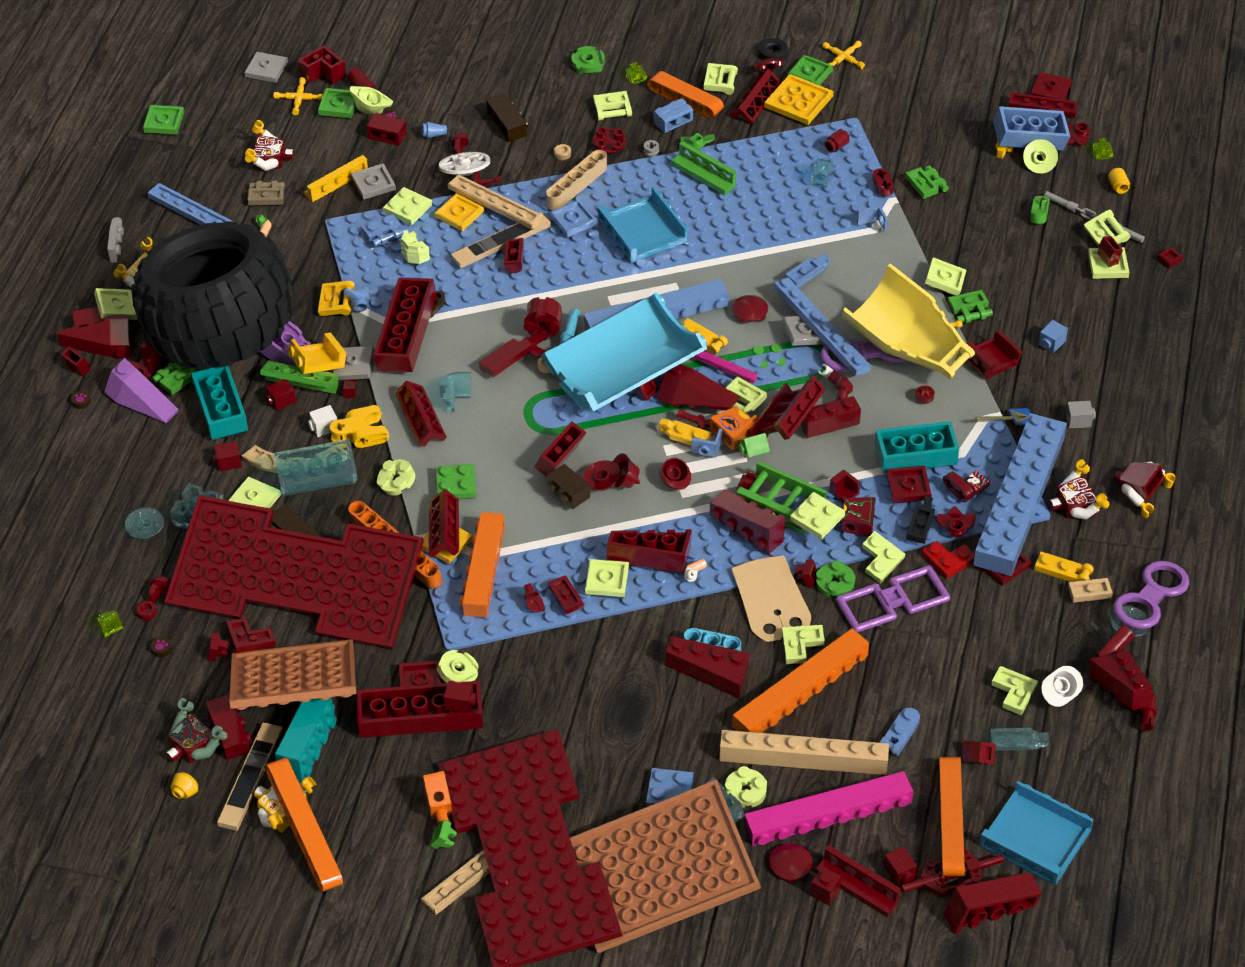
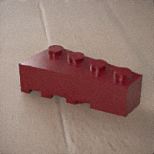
M726 489L710 502V516L724 524L729 530H733L740 535L742 539L755 545L758 550L769 555L784 542L785 516L781 514L776 516L768 508L760 509L757 503L752 501L747 503L744 497Z

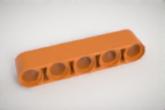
M663 71L657 72L647 82L649 89L654 93L671 101L683 98L692 107L694 112L708 119L714 118L724 108V104L719 98Z

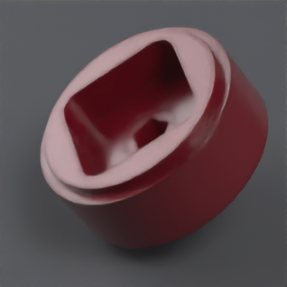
M920 386L916 390V400L923 404L930 403L934 400L935 391L930 386Z

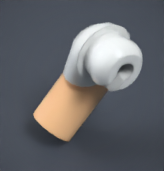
M700 559L688 564L684 573L685 579L690 582L694 581L697 578L698 571L707 567L705 560Z

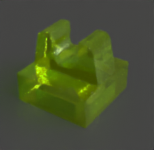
M638 62L631 63L630 68L626 69V76L631 84L647 80V74L641 65L638 66Z
M1099 138L1098 143L1092 144L1096 160L1113 158V150L1110 142H1106L1107 138Z
M115 609L110 612L105 610L99 613L100 617L97 618V621L105 637L123 629L118 612Z

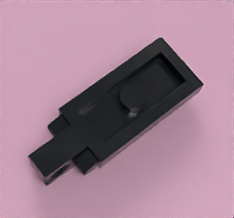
M926 496L922 506L916 505L907 531L906 540L922 544L926 543L935 516V509L932 508V497Z

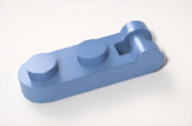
M914 708L903 709L886 735L881 739L880 743L889 744V750L892 751V754L899 756L919 725V712Z

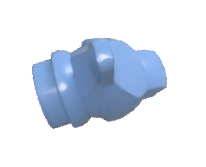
M368 286L355 290L344 289V294L351 299L355 311L361 312L368 309L370 296L372 295Z

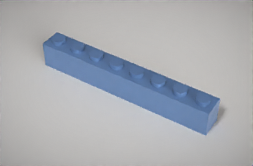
M721 279L659 294L663 297L665 306L675 319L728 306L729 293ZM644 299L585 313L584 327L588 330Z

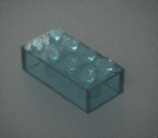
M350 439L274 453L282 496L357 483V472Z

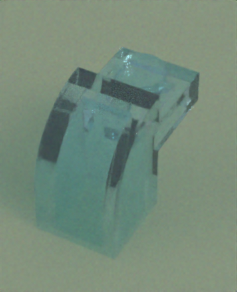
M471 372L450 373L441 380L440 394L441 398H443V404H446L447 412L455 411L456 398H471Z

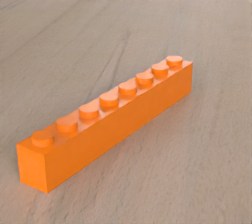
M853 628L733 714L732 727L736 731L763 733L770 726H775L785 715H790L800 704H805L815 693H820L830 682H835L842 673L850 671L853 665L863 661L868 656L869 642Z

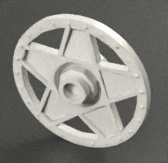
M480 152L454 154L439 162V169L447 174L469 176L473 172L487 167L490 164V157Z

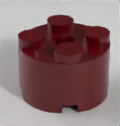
M536 297L527 304L523 328L531 335L537 332L544 336L543 341L559 332L562 307L552 298L539 299L540 297Z

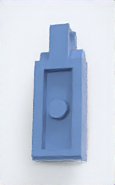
M826 254L821 255L817 259L810 257L787 272L785 278H789L799 288L822 273L830 264V257Z

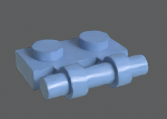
M393 214L362 226V232L370 242L372 241L374 247L378 245L383 246L393 239L398 240L406 231L405 228H401L400 222Z

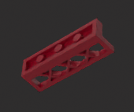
M769 68L761 72L729 115L733 119L742 115L749 124H752L763 110L764 102L782 82ZM769 78L775 83L774 86H770ZM761 89H766L767 96L762 95ZM754 99L759 100L760 106H755ZM747 109H751L752 117L746 112Z
M405 381L395 394L418 444L425 447L431 438L444 441L447 436L424 387Z
M446 489L429 500V555L432 557L443 549L453 556L459 553V498Z
M828 845L825 848L824 859L816 868L815 874H818L821 868L825 867L840 875L841 890L888 917L899 904L901 888L832 846Z

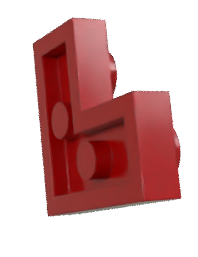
M938 541L922 549L921 553L946 579L973 564L975 554L965 544L949 553Z

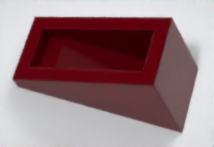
M356 379L344 380V398H356Z

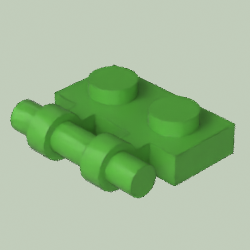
M927 166L925 171L920 167L906 172L905 178L923 199L938 194L939 189L943 192L949 189L946 185L947 182L940 178L936 169L931 166Z
M982 290L948 297V304L953 314L961 313L960 316H956V321L962 320L966 324L970 323L971 320H984L989 316H993L992 309H984L988 307L989 302Z
M170 362L169 366L158 370L151 379L154 383L159 382L160 387L174 395L192 382L191 373L199 370L195 367L189 369L180 367L178 363Z

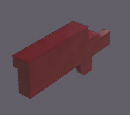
M537 332L530 338L526 337L521 342L513 338L479 362L480 370L495 377L528 353L535 358H541V355L546 351L538 347L537 344L544 340V336Z

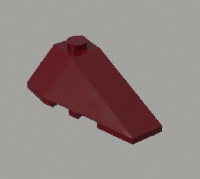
M128 316L107 317L102 322L95 323L93 321L84 327L74 326L57 332L61 347H71L74 350L111 358L132 357L134 341Z
M679 364L664 373L657 397L658 402L673 407H679L680 404L689 405L690 408H696L698 405L716 410H729L740 399L735 393L683 364Z

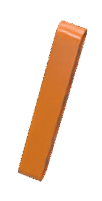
M354 501L349 505V513L355 525L399 533L364 502ZM421 551L414 576L428 588H437L443 581L439 567Z
M285 757L266 764L267 776L320 891L324 892L342 885L341 873L288 759Z
M940 757L943 876H965L961 757Z

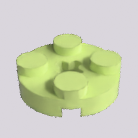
M388 460L383 464V468L378 474L377 484L387 495H399L406 487L409 489L415 480V471L406 460Z
M451 650L443 654L438 664L437 672L446 683L448 681L467 682L476 680L479 669L478 663L470 654L465 652L464 654L457 653L458 650ZM455 667H456V668H461L462 670H461V671H457V670L455 669Z
M743 766L731 773L726 779V797L730 803L737 807L745 808V806L750 805L755 807L761 804L766 797L767 781L755 770ZM742 786H749L751 790L746 789L743 791Z

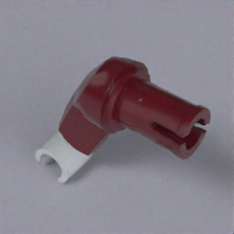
M823 364L826 367L825 371L821 372L818 370V372L825 378H828L837 388L838 392L835 401L848 398V395L853 392L852 383L841 373L833 371L832 368Z

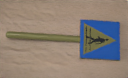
M1028 408L1008 409L1011 416H981L975 419L1013 420L1016 426H1025L1030 411Z

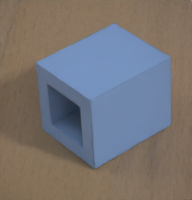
M1052 320L1040 332L1038 345L1054 353L1066 341L1068 328Z

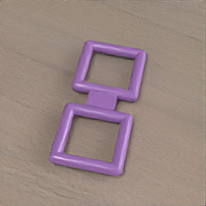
M928 565L892 577L889 580L892 586L890 588L881 590L879 585L875 583L836 597V602L850 626L858 633L895 620L897 614L893 608L903 605L909 614H913L948 602L951 597L933 568ZM927 574L940 596L912 605L899 583ZM874 592L887 614L858 623L846 601Z

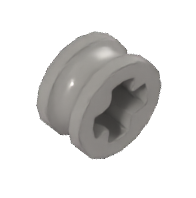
M654 140L646 141L644 143V154L649 157L658 155V142Z

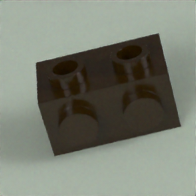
M565 463L547 475L548 490L552 494L557 495L561 502L565 505L567 504L571 509L576 508L590 498V485Z

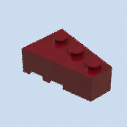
M1128 650L1090 659L1089 678L1100 682L1102 688L1106 691H1112L1115 694V698L1131 710L1152 706V685Z

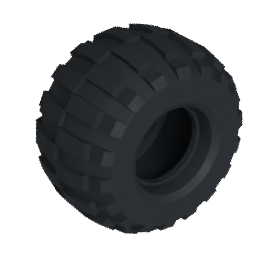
M230 221L206 223L191 227L164 239L163 242L149 250L147 256L139 262L137 266L138 271L134 276L135 284H132L131 289L133 307L147 341L161 357L165 356L171 363H178L180 367L188 369L192 367H198V369L224 367L241 360L244 361L254 356L257 352L265 350L272 344L275 338L280 337L284 332V325L289 322V313H292L294 306L292 282L283 256L270 237L266 238L260 230H255L254 226Z

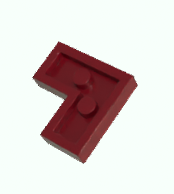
M246 618L227 621V630L236 654L275 646V638L271 627L251 631Z

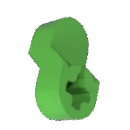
M1046 196L1034 197L1030 215L1032 223L1043 224L1046 222L1050 198Z

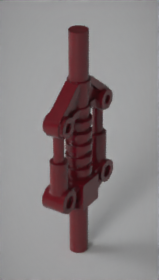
M964 848L965 876L968 874L970 878L947 886L943 884L945 880L950 881V879L953 880L961 876H943L942 871H938L936 874V867L943 865L942 860L935 862L929 859L925 864L921 879L901 884V889L905 893L924 887L941 897H945L948 895V891L955 890L960 885H970L982 881L981 869L1003 863L1004 858L1000 854L978 861L977 857L971 855L969 850Z

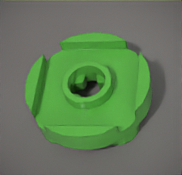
M592 46L578 48L575 54L573 52L571 56L572 66L578 74L601 72L605 64L604 53L601 50L600 52L595 50V47Z
M833 561L822 566L817 571L816 587L826 597H830V595L837 597L853 591L856 577L852 569L843 565L841 561ZM834 578L839 579V582H837V581H833V582H832V579H834Z

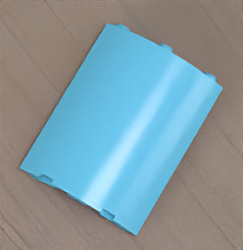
M656 292L561 345L543 353L541 357L551 374L558 376L561 381L559 382L560 387L580 408L584 407L586 411L593 412L706 350L707 343L699 332H690L683 324L681 325L665 306L663 297Z

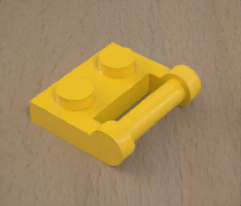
M341 281L322 284L318 307L319 315H349L351 312V299L344 294L343 305H339L340 293L345 288L354 290L355 283L352 281Z

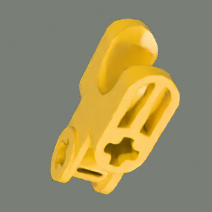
M377 405L354 409L346 414L345 419L333 421L330 424L332 443L336 441L342 446L354 443L356 447L364 448L387 442L389 432L384 426H370L380 421L382 416L380 408Z

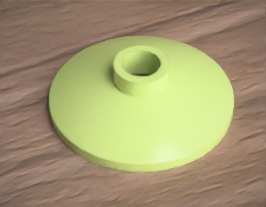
M1039 139L1027 145L1023 153V160L1030 171L1044 174L1055 167L1058 161V153L1052 143ZM1041 155L1043 160H1037V156Z

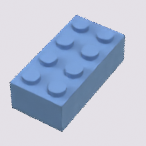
M999 106L993 119L999 146L1026 148L1032 141L1042 139L1052 143L1056 150H1064L1070 138L1064 111Z

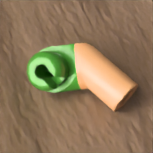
M260 214L255 220L261 228L260 231L266 237L271 229V223L264 215Z

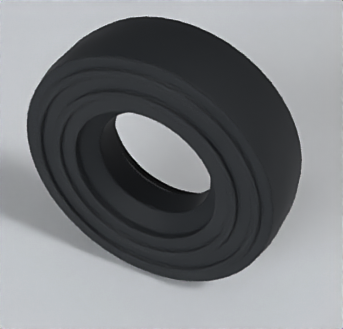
M768 38L759 44L758 53L762 60L768 58L785 60L788 55V45L779 38ZM770 48H776L780 51L772 53L767 50Z

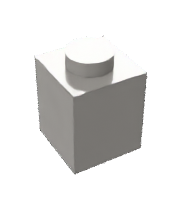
M1090 401L1068 402L1066 410L1068 427L1086 428L1092 426V421L1096 418L1095 408H1092Z

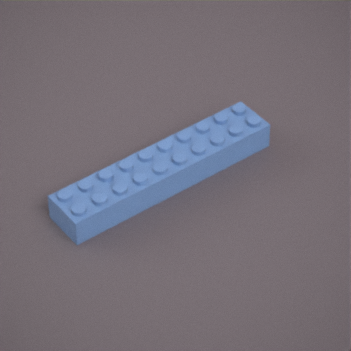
M1030 413L975 550L974 566L1012 576L1064 441L1067 423Z

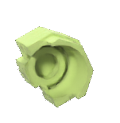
M408 230L404 231L401 242V252L404 259L408 263L421 264L430 260L429 247L424 242L417 241L414 231L408 233Z

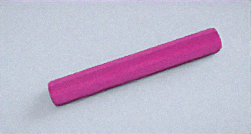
M702 351L692 357L733 376H738L749 383L754 384L757 380L756 373L706 351Z

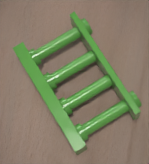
M758 461L756 464V480L749 490L740 487L736 494L744 497L747 503L751 501L757 503L760 509L768 508L776 516L779 514L785 516L786 527L805 534V529L790 521V516L794 512L790 507L799 495L808 498L815 492L826 499L827 491ZM764 480L774 484L766 497L756 494ZM781 488L791 491L783 505L773 501Z

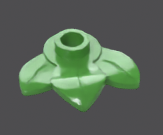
M696 133L692 137H681V142L684 141L699 150L706 143L712 142L715 136L711 134L703 137L701 134Z

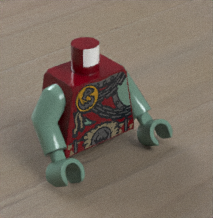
M181 698L178 702V707L181 711L177 713L169 734L171 749L166 752V756L171 762H175L180 757L184 758L188 763L209 758L219 747V740L227 738V733L222 731V727L215 726L211 731L191 713L187 715L186 713L191 711L194 705L189 701L185 707L187 702L185 698Z

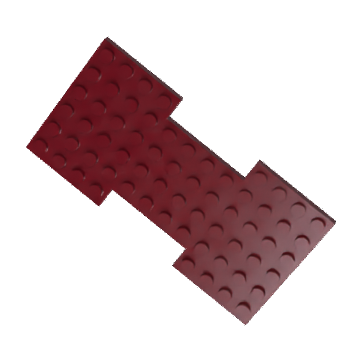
M198 496L165 598L166 605L235 619L242 618L246 602L320 616L315 631L317 635L341 640H353V642L393 650L424 543L423 537L347 523L343 540L339 541L271 528L270 524L274 511L270 508Z
M558 729L438 763L440 772L444 771L451 800V813L457 834L478 828L495 892L475 897L493 967H520L622 937V931L600 861L579 867L560 804L579 799V794Z

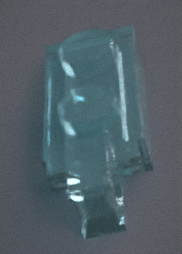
M1032 728L990 729L991 743L996 744L995 751L1034 750L1039 747L1049 746L1048 732L1037 733Z

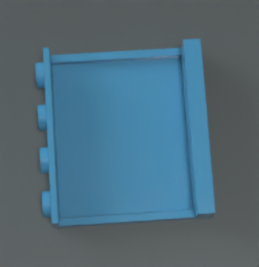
M654 186L651 187L650 196L610 211L605 205L598 207V220L631 263L687 242V234L689 233L687 225L683 224L679 215L672 210L670 203L664 200L662 193L658 192Z
M1017 781L1014 793L988 830L985 829L981 834L979 846L995 855L1002 854L1004 860L1056 886L1090 834L1094 819L1085 813H1080L1070 808L1065 803L1056 801L1047 794L1033 789L1030 785Z

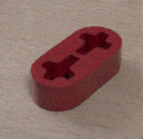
M882 168L875 169L872 180L878 194L883 197L891 196L894 184L888 171Z
M951 471L943 476V483L946 488L960 501L965 503L974 498V491L971 486L957 473Z

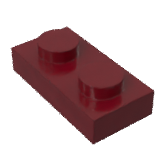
M566 575L548 582V588L566 615L584 608L583 601Z

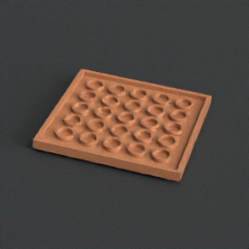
M353 640L263 649L237 654L232 653L230 709L243 710L249 706L266 707L269 704L275 703L285 705L292 701L308 702L311 699L318 698L327 700L335 696L350 697L352 694H356Z

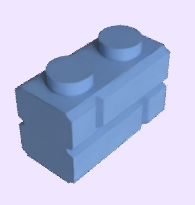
M683 98L672 101L670 104L653 111L654 124L663 133H667L692 121L693 109Z

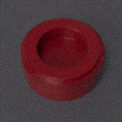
M143 601L136 608L137 615L141 620H152L157 615L156 605L151 601Z

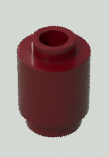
M838 129L827 137L824 142L827 151L830 153L837 152L850 142L848 132Z

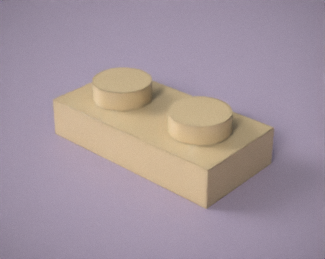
M1108 578L1069 582L1068 585L1073 603L1112 598L1113 594Z

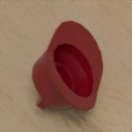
M620 453L617 455L613 462L620 467L621 477L615 484V487L631 488L634 484H640L638 478L639 467L626 454Z

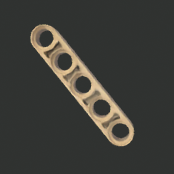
M602 150L593 151L546 191L547 208L556 210L563 207L607 170L606 152Z

